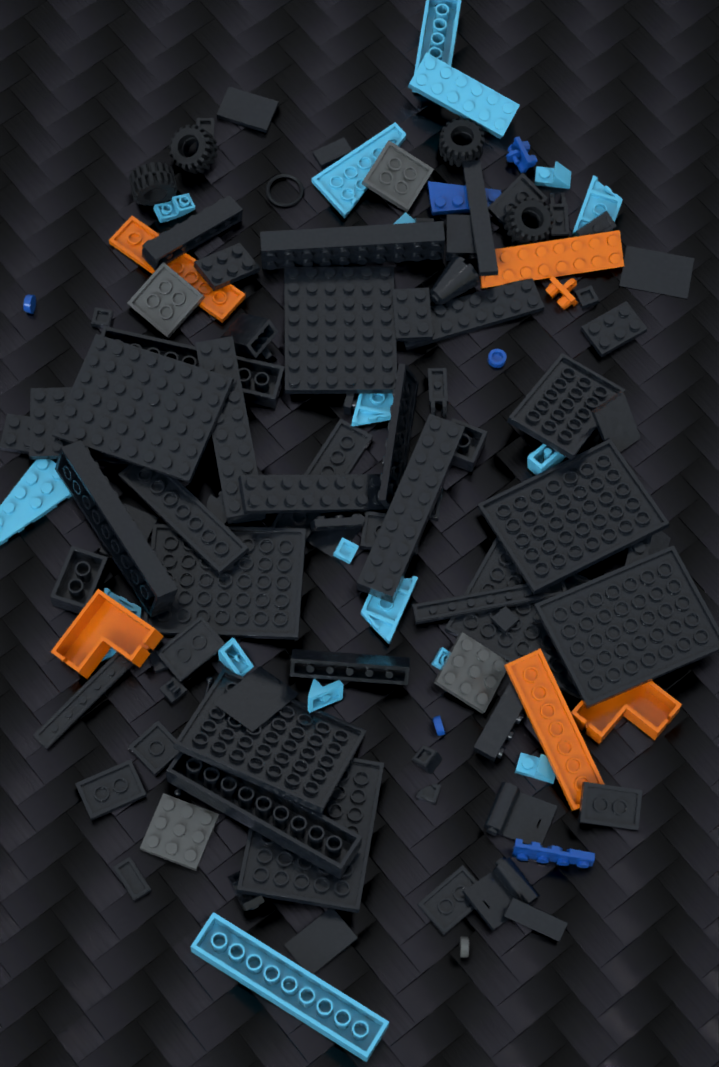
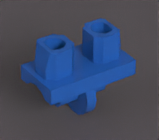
M515 137L513 144L508 147L509 153L506 155V159L508 162H514L522 174L526 173L528 168L535 166L537 158L535 155L528 154L530 150L528 141H521L520 137Z

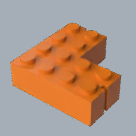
M97 589L51 650V653L88 679L111 648L140 668L150 655L149 649L154 650L163 638V635L107 594Z
M650 681L586 709L581 700L572 710L571 714L577 727L581 731L585 728V734L598 744L605 739L623 716L653 740H656L678 714L682 704L653 681Z

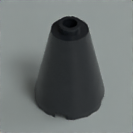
M454 256L429 291L430 299L434 304L442 305L479 284L477 283L479 276L470 263L466 265L463 262L464 258Z

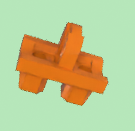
M554 276L549 279L551 283L545 291L552 298L559 292L563 295L556 301L563 310L571 304L573 306L578 304L576 298L570 293L577 285V281L574 278L569 279L564 285Z

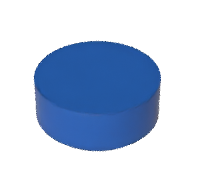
M27 294L24 298L23 309L26 313H33L36 307V296Z
M501 349L491 350L488 354V363L494 368L504 366L507 358L506 353Z
M440 715L433 717L437 736L445 735Z

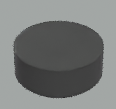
M460 937V957L467 958L469 956V938Z

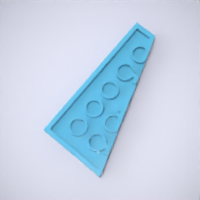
M396 122L311 178V182L345 219L368 189L361 183L388 140L400 147L406 139V133Z
M36 459L0 505V546L7 542L8 538L24 530V527L31 522L34 523L56 508L60 502L72 496L56 472V463L50 459Z

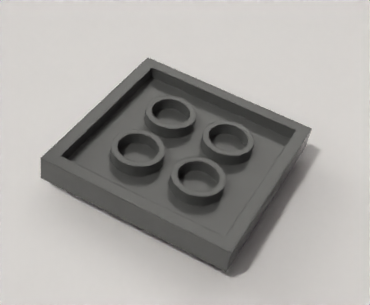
M388 140L361 184L407 213L434 169Z
M163 262L127 304L169 339L205 297Z
M461 632L434 683L483 714L486 712L506 673L504 665L509 662Z
M163 793L142 841L140 850L197 871L219 819V814Z

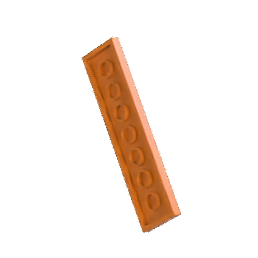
M131 216L109 239V244L153 274L155 272L142 257V245L146 241L158 237L159 234L134 216ZM187 253L168 263L167 265L204 295L205 298L198 306L222 323L246 298V294L232 284L213 291L195 269L194 261L197 260Z
M620 230L495 249L498 275L479 276L481 288H488L532 278L533 280L551 278L552 276L559 277L623 267L624 260Z
M540 648L505 664L504 667L569 806L574 811L580 808L582 782L605 784Z

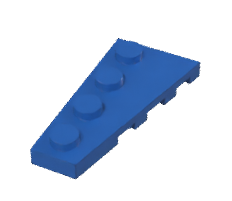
M427 182L432 216L469 212L466 187L464 185ZM485 188L488 207L502 194L501 190Z
M517 838L512 849V857H516L519 861L533 859L543 864L550 861L557 862V865L561 866L576 864L579 868H589V866H593L595 861V853L576 849H567V852H565L560 846L554 845L544 848L540 843L533 841L531 844H522L523 840Z

